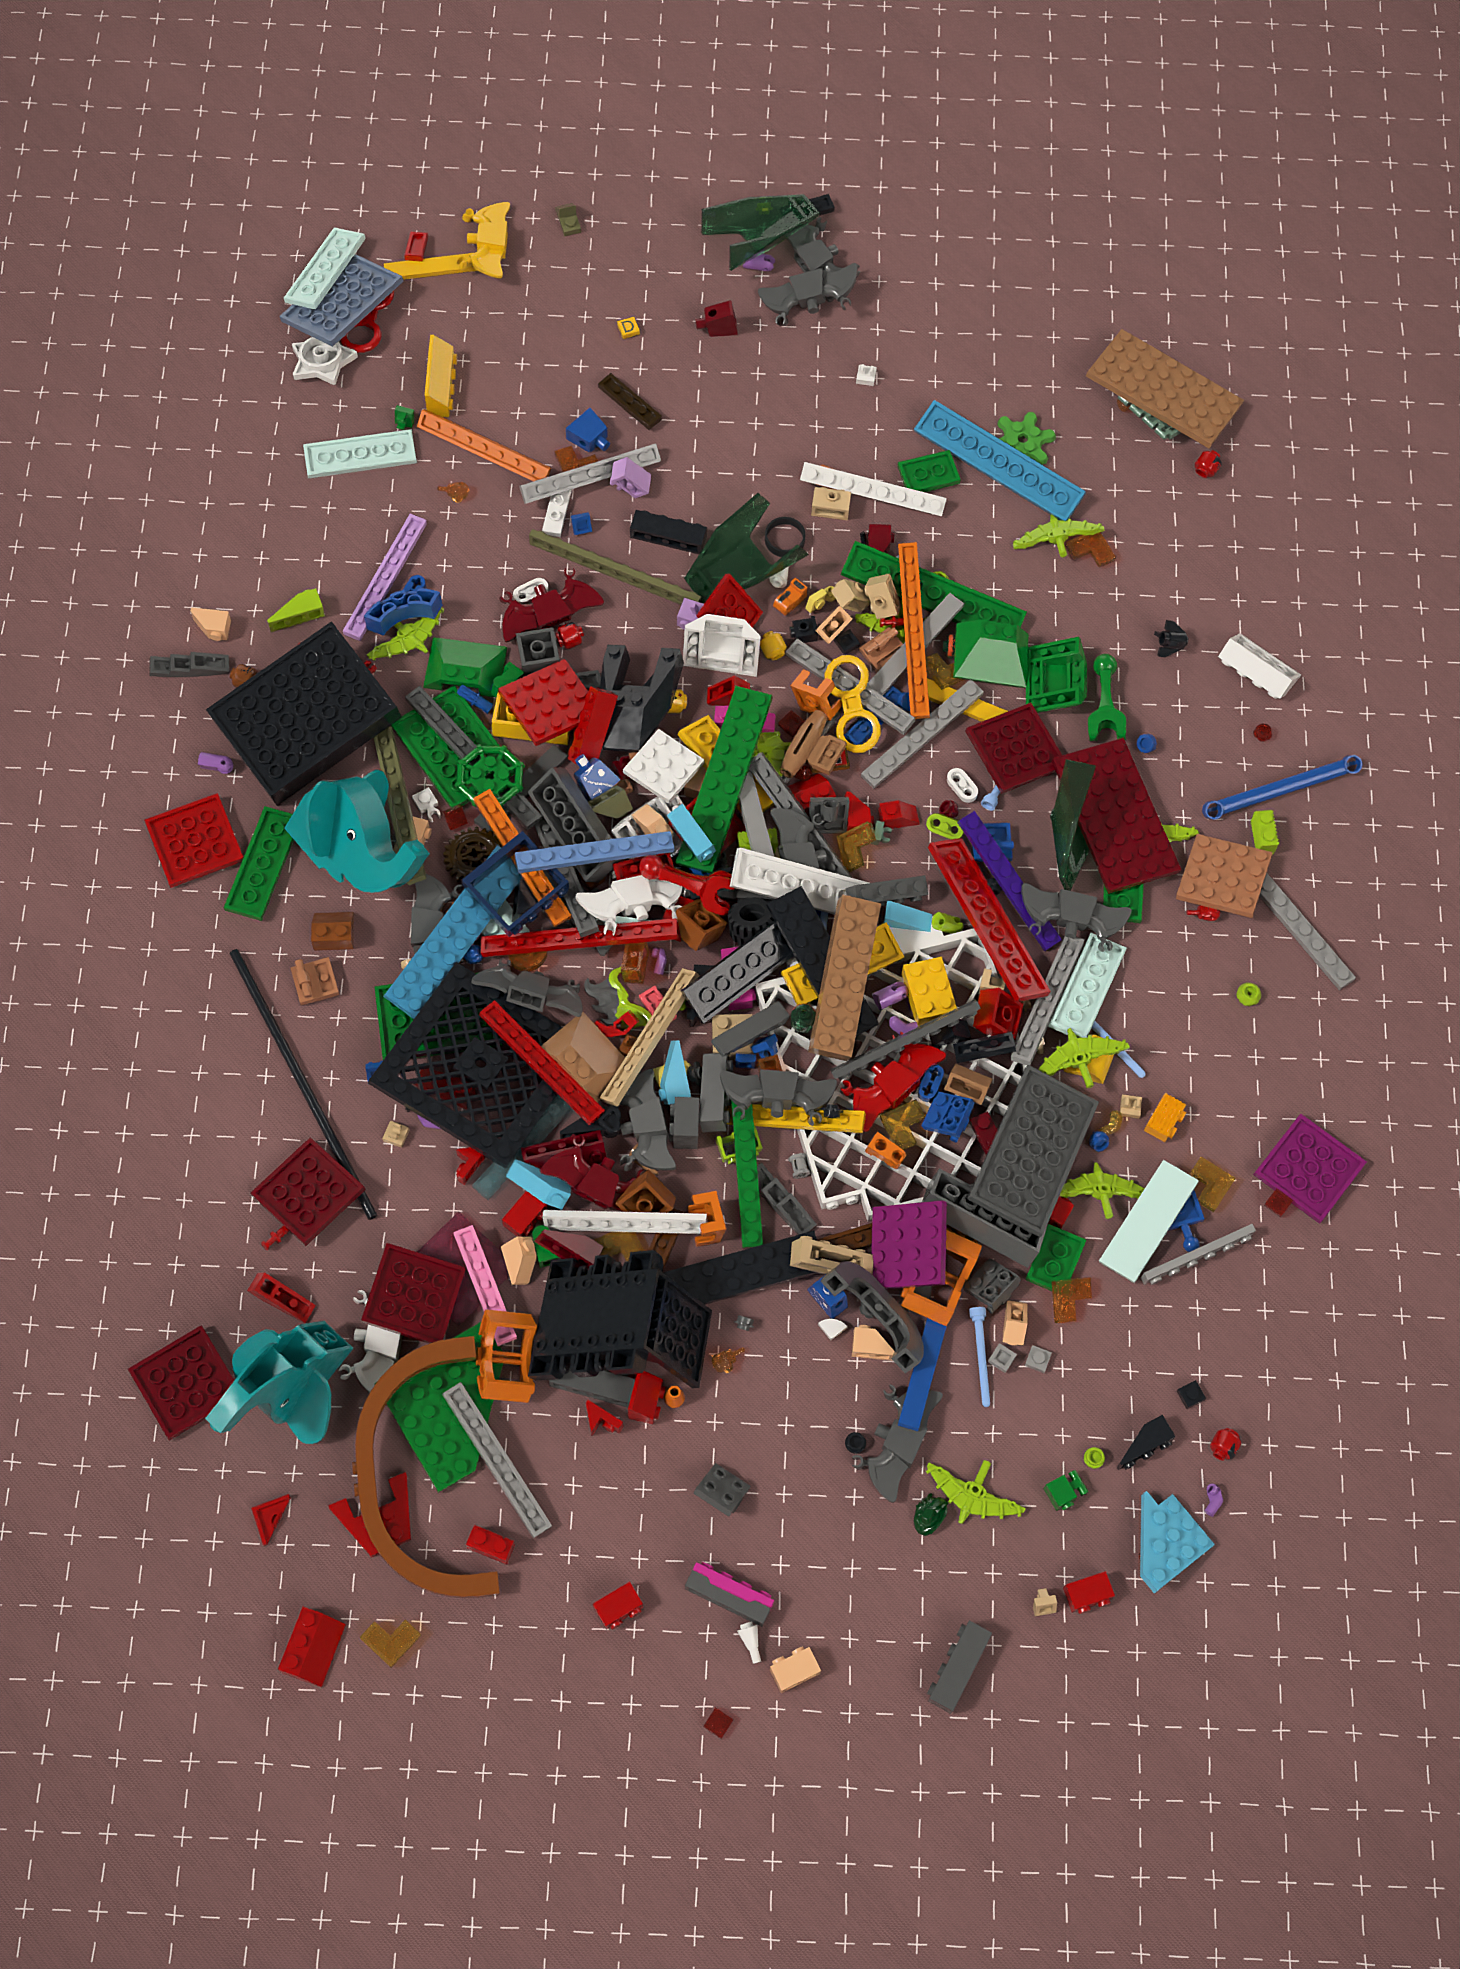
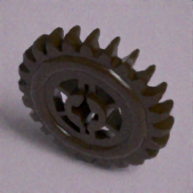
M468 827L467 832L460 830L461 835L455 833V840H448L450 845L445 846L446 851L443 853L445 858L443 863L447 865V872L452 870L450 872L452 878L457 875V882L462 878L464 879L484 862V858L489 857L497 845L501 848L503 847L496 835L493 836V831L486 833V828L479 831V827H475L474 831H472L471 827ZM477 844V846L469 847L468 845ZM483 845V846H484L485 848H487V849H483V850H482V848H480V846ZM464 848L467 850L466 853H462Z

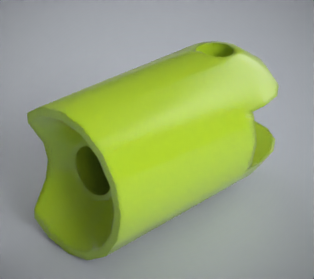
M937 912L932 918V927L936 930L953 934L964 929V924L960 923L959 917Z

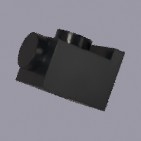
M815 616L792 621V626L789 627L790 637L794 638V640L799 639L803 643L817 641L818 633L815 631L817 629Z

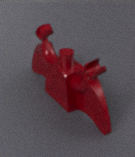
M565 568L564 576L567 580H565V586L560 592L556 589L547 592L544 584L536 586L534 591L537 596L531 599L530 604H521L517 600H512V594L506 591L504 594L508 596V600H505L502 596L499 597L501 603L510 604L504 614L502 623L504 641L506 643L516 638L517 633L551 628L567 622L579 610L602 606L604 600L588 584L572 579L575 575L574 568L573 574L570 576L567 575Z
M572 1134L570 1138L571 1143L575 1145L574 1149H567L555 1154L540 1168L541 1174L556 1177L566 1182L573 1188L571 1192L604 1210L611 1208L621 1212L623 1211L616 1205V1201L630 1184L640 1176V1173L645 1170H638L637 1177H632L627 1182L619 1181V1175L611 1171L615 1163L614 1160L604 1157L601 1165L597 1163L589 1165L584 1160L581 1146L584 1144L585 1138L580 1135V1141L576 1143L575 1134Z

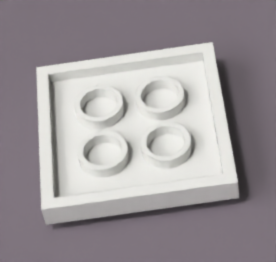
M658 729L625 766L623 773L670 804L702 767L704 759Z

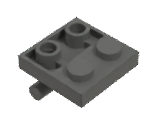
M989 1258L963 1285V1289L988 1306L986 1308L987 1311L993 1314L1000 1305H1004L1012 1296L1011 1293L1020 1285L1021 1279L1017 1274Z

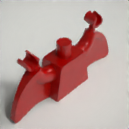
M907 1044L904 1046L905 1049L899 1052L900 1059L898 1062L891 1061L886 1067L880 1062L873 1064L871 1071L876 1076L874 1078V1085L871 1087L853 1088L850 1081L844 1080L843 1084L848 1088H840L841 1092L845 1096L854 1094L853 1110L864 1111L866 1114L863 1131L868 1132L877 1117L889 1108L895 1110L920 1086V1079L930 1067L946 1059V1053L925 1044Z

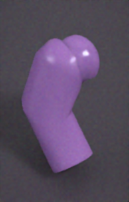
M655 947L652 951V957L657 958L654 973L663 975L667 962L665 950Z
M897 1016L889 1019L891 1029L899 1035L900 1032L906 1033L918 1027L917 1022L906 1024Z
M1212 1483L1206 1488L1210 1503L1204 1510L1211 1517L1215 1515L1223 1503L1220 1488Z

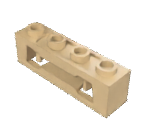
M801 1236L792 1242L790 1266L827 1274L840 1264L839 1262L823 1258L815 1260L818 1256L841 1262L844 1260L850 1261L873 1274V1255L866 1253L865 1250L848 1249L846 1245L835 1246L825 1240L815 1241L810 1236Z

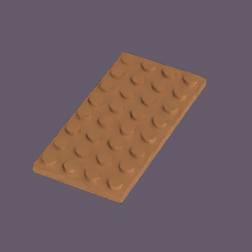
M1123 329L1119 331L1086 374V377L1209 449L1244 402L1242 398Z

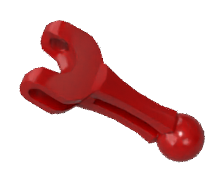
M656 855L645 856L640 861L639 871L644 878L649 880L658 878L659 880L680 885L698 895L703 907L707 911L723 916L728 914L730 906L728 902L719 898L717 890L721 888L735 889L730 887L732 874L720 870L709 876L696 875L663 863L662 859Z

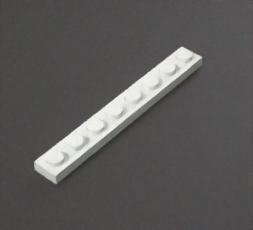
M804 462L800 478L802 481L837 490L842 489L853 494L939 516L943 514L947 499Z
M543 1211L544 1226L548 1227L549 1230L700 1234V1225L708 1223L707 1214Z

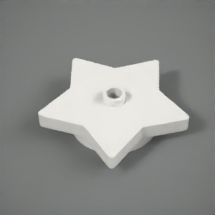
M314 337L307 339L305 342L292 343L293 351L298 358L293 377L294 380L317 377L335 385L340 369L358 358L357 351L342 346L339 342L332 347Z

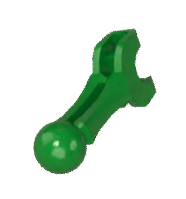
M1101 654L1096 657L1093 663L1095 673L1100 676L1101 701L1099 708L1088 717L1089 741H1097L1099 732L1105 728L1113 729L1116 732L1117 739L1124 738L1126 740V716L1114 707L1111 697V676L1117 670V661L1110 654Z

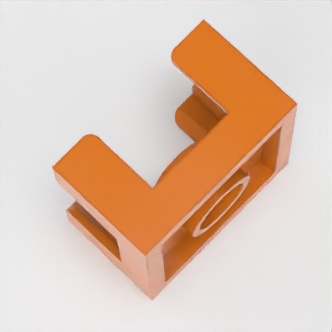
M803 669L790 685L800 710L810 714L815 710H820L827 715V720L831 721L842 707L840 699L835 701L832 706H830L827 699L835 688L833 680L825 678L818 688L803 684L810 675L809 671Z
M717 1191L692 1195L691 1199L694 1204L687 1207V1212L707 1214L708 1222L700 1225L701 1236L694 1238L696 1247L719 1243L726 1231Z

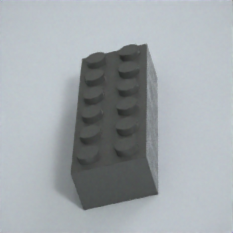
M552 767L528 791V794L562 846L612 839L565 768ZM623 859L576 865V868L585 882L599 883L613 869L612 865L621 862Z
M939 1168L929 1182L922 1202H947V1225L1028 1268L1040 1251L1047 1226L1043 1235L1039 1237L967 1199L972 1189L971 1185Z

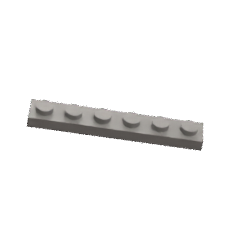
M1250 1224L1144 1272L1140 1278L1144 1285L1147 1283L1154 1285L1160 1282L1162 1277L1167 1274L1169 1277L1176 1275L1180 1272V1268L1185 1266L1191 1268L1197 1265L1198 1260L1202 1258L1209 1260L1216 1256V1252L1220 1250L1226 1252L1234 1248L1233 1244L1241 1242V1244L1250 1241L1252 1239L1251 1236L1256 1230L1253 1224Z

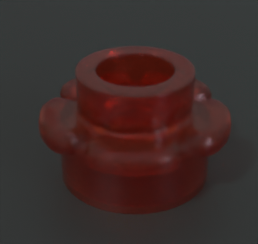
M1262 723L1256 726L1253 734L1259 741L1265 742L1272 737V730L1268 724Z
M808 765L802 766L796 773L795 778L800 781H807L811 778L813 771L810 770Z

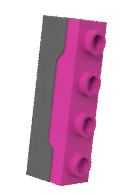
M696 1562L685 1584V1590L763 1627L774 1604V1600L771 1599L772 1596L762 1590L756 1592L751 1589L752 1586L744 1581L738 1583L732 1580L733 1576L723 1571L718 1573L713 1570V1566L705 1562L701 1564Z

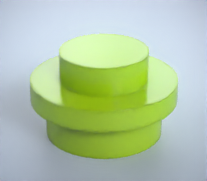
M1092 1447L1085 1452L1084 1462L1088 1467L1097 1469L1104 1464L1105 1455L1101 1449Z

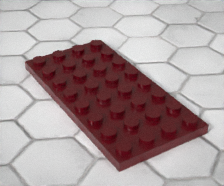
M1124 738L1052 759L1053 766L1108 894L1180 873L1181 867Z

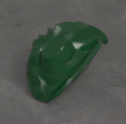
M932 1493L928 1494L926 1498L921 1499V1502L916 1505L914 1526L919 1534L923 1536L930 1535L940 1526L948 1511V1501L942 1497L932 1498Z

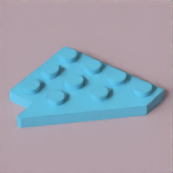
M1146 1491L1141 1495L1140 1577L1155 1594L1215 1544L1173 1494L1158 1505Z

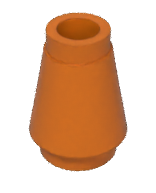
M671 1386L664 1394L665 1403L671 1408L680 1407L685 1401L684 1392L678 1386Z

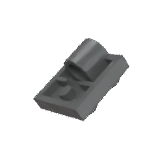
M810 797V819L812 820L815 814H820L815 817V822L821 823L824 820L822 825L816 826L820 833L847 832L849 797Z
M715 1463L696 1487L693 1494L729 1517L736 1511L751 1486Z

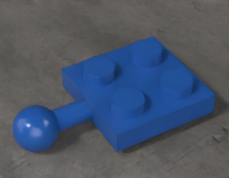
M1195 1190L1169 1228V1230L1182 1229L1185 1237L1183 1247L1187 1252H1191L1200 1246L1199 1240L1192 1235L1189 1225L1203 1222L1205 1219Z

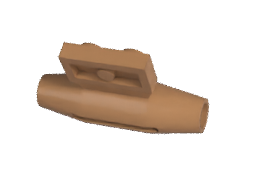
M815 710L799 728L781 764L779 771L783 776L793 778L806 762L813 769L830 775L846 747V742L831 735L821 736L827 721V715L824 712Z

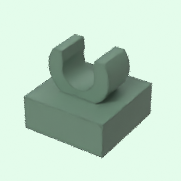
M876 821L872 830L870 844L878 845L880 841L888 843L890 839L885 838L883 833H891L892 829L889 827L883 828L884 822Z

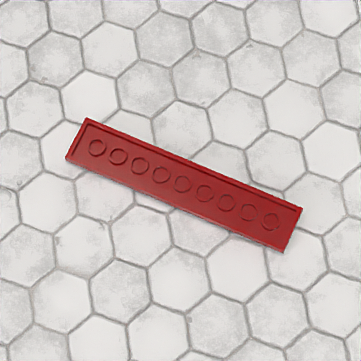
M963 839L931 842L928 846L930 853L1015 1002L1048 996L1051 992L990 885H987V880Z

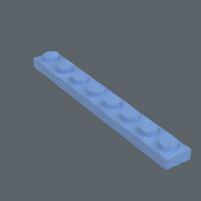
M671 831L515 852V860L518 873L670 853L674 852Z

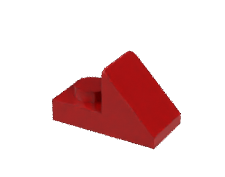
M471 1147L456 1150L457 1156L466 1162L461 1163L456 1171L457 1180L463 1185L466 1184L486 1158Z
M590 1400L586 1401L592 1436L601 1423L609 1432L613 1433L615 1431L620 1433L624 1427L623 1421Z

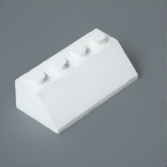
M1242 634L1231 637L1218 656L1222 659L1221 662L1228 667H1234L1239 675L1250 678L1255 686L1268 690V694L1276 699L1284 697L1301 676V674Z

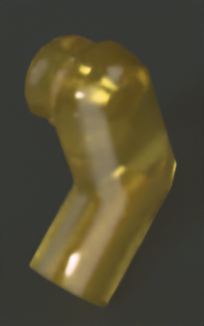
M1117 1110L1110 1112V1123L1099 1128V1131L1105 1132L1107 1136L1120 1130L1123 1116Z

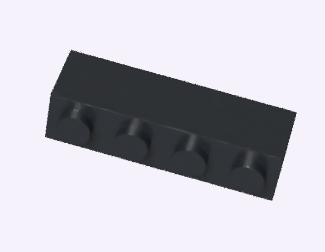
M636 510L630 526V538L701 555L707 538V527L698 523L685 522L682 519H672L665 515L652 514L645 510Z

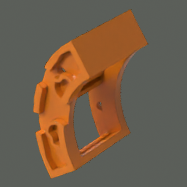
M946 1230V1249L966 1258L958 1276L945 1271V1284L953 1287L946 1305L943 1306L914 1293L915 1287L903 1288L901 1297L904 1298L901 1306L947 1326L962 1293L961 1289L964 1282L968 1279L982 1246Z
M485 1309L479 1330V1335H482L481 1347H477L476 1365L480 1366V1376H477V1383L482 1399L528 1403L531 1395L534 1394L535 1383L533 1379L528 1377L532 1343L537 1332V1324L532 1314ZM497 1326L524 1329L520 1353L493 1350ZM492 1362L519 1365L520 1382L496 1380L493 1374Z

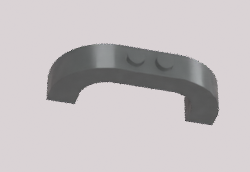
M842 1262L822 1278V1284L834 1297L844 1289L855 1294L888 1330L895 1343V1352L891 1359L905 1374L921 1362L924 1346L915 1323L870 1272L858 1264Z

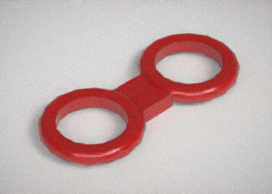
M394 291L355 326H366L373 330L374 337L372 340L363 345H356L347 339L346 334L340 339L342 346L353 349L357 353H365L378 346L382 337V331L379 325L375 323L378 310L384 309L391 303L394 298Z

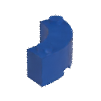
M417 588V591L405 592V590L390 594L389 598L382 602L380 600L376 602L364 615L367 630L384 636L393 625L402 620L413 617L435 619L443 606L440 592Z

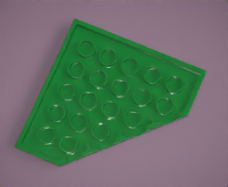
M481 1322L454 1338L474 1336L475 1350L477 1351V1347H481L482 1335H479ZM494 1339L493 1350L502 1351ZM476 1360L438 1365L422 1371L405 1382L386 1404L438 1493L474 1473L480 1454L442 1395L461 1382L488 1424L494 1400L481 1398L477 1383V1376H480V1366L476 1365ZM492 1362L494 1378L499 1380L503 1363Z

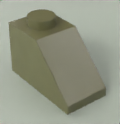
M617 785L588 802L595 813L613 818H622L633 809L625 790Z

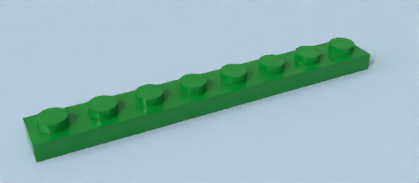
M731 1100L742 1249L763 1245L753 1107L751 1104L745 1110V1118L740 1120L743 1113L740 1111L736 1112L733 1117V1109L737 1105Z

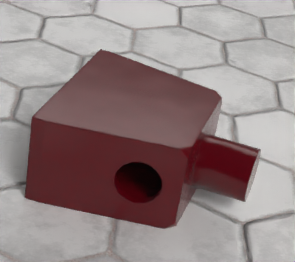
M732 300L705 307V317L695 319L697 330L707 328L710 337L738 335Z

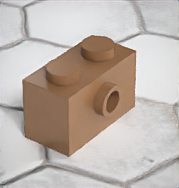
M955 1064L944 1089L961 1097L970 1098L982 1105L993 1079Z

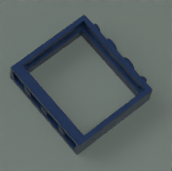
M523 831L462 879L464 888L508 937L512 934L517 935L523 929V925L528 921L529 923L533 922L538 917L539 912L543 909H549L556 898H562L569 891V881L557 868L547 869V873L556 881L558 886L509 926L474 888V886L522 847H525L528 851L539 849Z

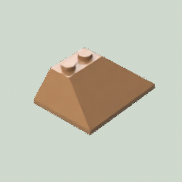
M583 1011L581 1017L572 1019L541 1046L597 1103L601 1101L602 1093L625 1059L621 1052Z

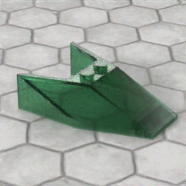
M805 194L747 197L703 208L701 213L702 235L740 234L745 241L730 245L729 270L732 271L771 250L819 217L820 213Z
M760 493L754 495L715 529L684 577L693 592L701 596L703 604H705L725 574H731L745 590L763 582L809 555L807 551L797 544L775 564H769L750 537L770 505V502Z
M1067 759L1050 819L1052 821L1059 879L1064 890L1071 891L1089 852L1088 845L1079 827L1078 819L1096 766Z

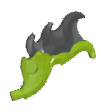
M623 966L612 970L609 978L600 984H591L589 978L586 979L584 984L586 993L599 1001L598 1006L592 1005L593 1009L608 1016L607 1019H601L604 1024L608 1026L613 1025L617 1019L631 1010L640 1020L633 1028L646 1026L652 1015L645 1008L630 1003L628 1001V993L618 981V975L625 972ZM621 1020V1028H628L629 1026Z

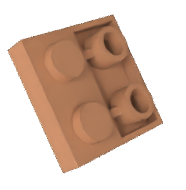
M888 627L859 648V651L876 672L903 645L896 636L898 631L895 628L891 629Z
M329 957L303 964L302 959L295 961L296 966L291 967V972L301 1006L339 995Z

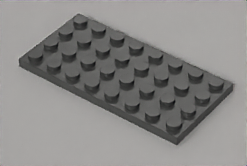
M1027 1065L967 1199L1041 1237L1099 1102Z

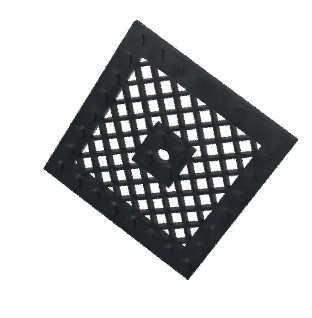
M456 962L376 1069L368 1084L506 1169L558 1094L543 1079L538 1084L537 1078L540 1076L525 1061L518 1062L517 1053L511 1047V1050L501 1051L500 1044L506 1042L502 1038H498L497 1033L491 1027L481 1028L480 1021L484 1020L478 1015L477 1008L487 1007L495 1000L523 1029L530 1032L529 1035L533 1039L536 1038L540 1046L543 1045L542 1040L548 1041L563 1027L533 1009L506 1001L508 993L496 988L472 984V978L476 974ZM469 997L470 1004L461 1005L460 998ZM455 1000L457 1006H451V1007H450V1005H451V1004L453 1003V1001ZM472 1009L473 1016L464 1017L463 1011ZM458 1012L460 1018L450 1020L449 1013ZM445 1014L446 1020L439 1021L441 1017ZM475 1022L477 1029L467 1030L466 1023ZM452 1025H462L463 1031L453 1032ZM448 1026L449 1033L439 1034V1027ZM434 1028L435 1035L428 1036ZM492 1032L493 1039L484 1041L483 1034ZM478 1035L479 1039L474 1037L470 1043L469 1036ZM465 1037L466 1044L457 1045L455 1038ZM451 1039L452 1046L443 1047L441 1040ZM437 1041L438 1048H428L427 1042ZM423 1043L424 1050L417 1051ZM465 1050L461 1057H459L458 1051ZM454 1051L455 1058L446 1060L444 1053ZM440 1054L441 1061L432 1062L430 1055ZM512 1055L514 1062L507 1063L509 1059L507 1056ZM426 1056L427 1063L418 1064L416 1057ZM412 1058L413 1065L406 1066ZM482 1060L486 1063V1066L480 1068L476 1066L475 1062ZM454 1065L453 1071L455 1072L449 1073L447 1066ZM443 1066L444 1074L435 1075L433 1068ZM529 1066L531 1073L521 1074L520 1067ZM429 1069L430 1076L421 1077L419 1070ZM506 1069H516L517 1075L507 1076ZM502 1070L503 1077L496 1078ZM415 1071L416 1078L406 1079L405 1072ZM460 1077L462 1084L452 1085L450 1078ZM465 1078L471 1081V1083H466ZM446 1079L447 1086L438 1088L436 1081ZM532 1079L534 1086L525 1087L523 1080ZM432 1081L434 1089L424 1090L422 1083ZM519 1081L520 1088L511 1089L509 1082ZM505 1083L506 1090L497 1092L495 1084ZM412 1084H418L419 1089ZM491 1086L492 1092L483 1094L482 1089L487 1091ZM477 1087L479 1095L469 1096L468 1089ZM463 1090L465 1097L455 1098L453 1091ZM449 1092L451 1099L441 1101L439 1093ZM533 1092V1094L528 1099L526 1093ZM522 1093L523 1101L514 1102L513 1095ZM435 1094L436 1100L429 1095ZM508 1096L510 1103L500 1104L499 1097ZM494 1098L496 1105L486 1107L485 1099ZM480 1100L482 1108L472 1109L471 1102ZM466 1103L468 1110L458 1111L457 1104ZM452 1105L453 1110L448 1108L447 1106ZM523 1107L517 1115L516 1108ZM511 1109L513 1116L503 1117L502 1110ZM497 1111L499 1118L489 1120L488 1112ZM483 1113L485 1121L475 1122L474 1115ZM463 1116H469L470 1121ZM512 1122V1124L506 1130L505 1123ZM501 1124L502 1131L493 1133L491 1125ZM486 1126V1127H487V1131L484 1130V1129H482L481 1127Z

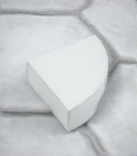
M825 1319L818 1323L830 1340H833L847 1329V1326L837 1319Z

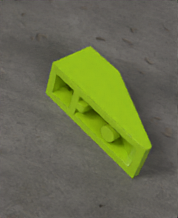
M308 589L298 593L267 620L270 631L274 632L324 617V610L317 589Z

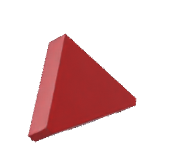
M289 1494L251 1508L263 1546H266L272 1537L291 1499Z

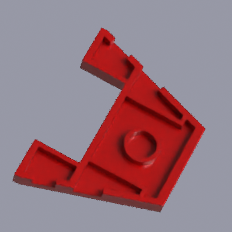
M406 1472L388 1479L396 1500L379 1507L383 1524L397 1546L411 1540L408 1476ZM346 1498L328 1505L330 1511L371 1558L379 1554L369 1537L362 1515L354 1518Z

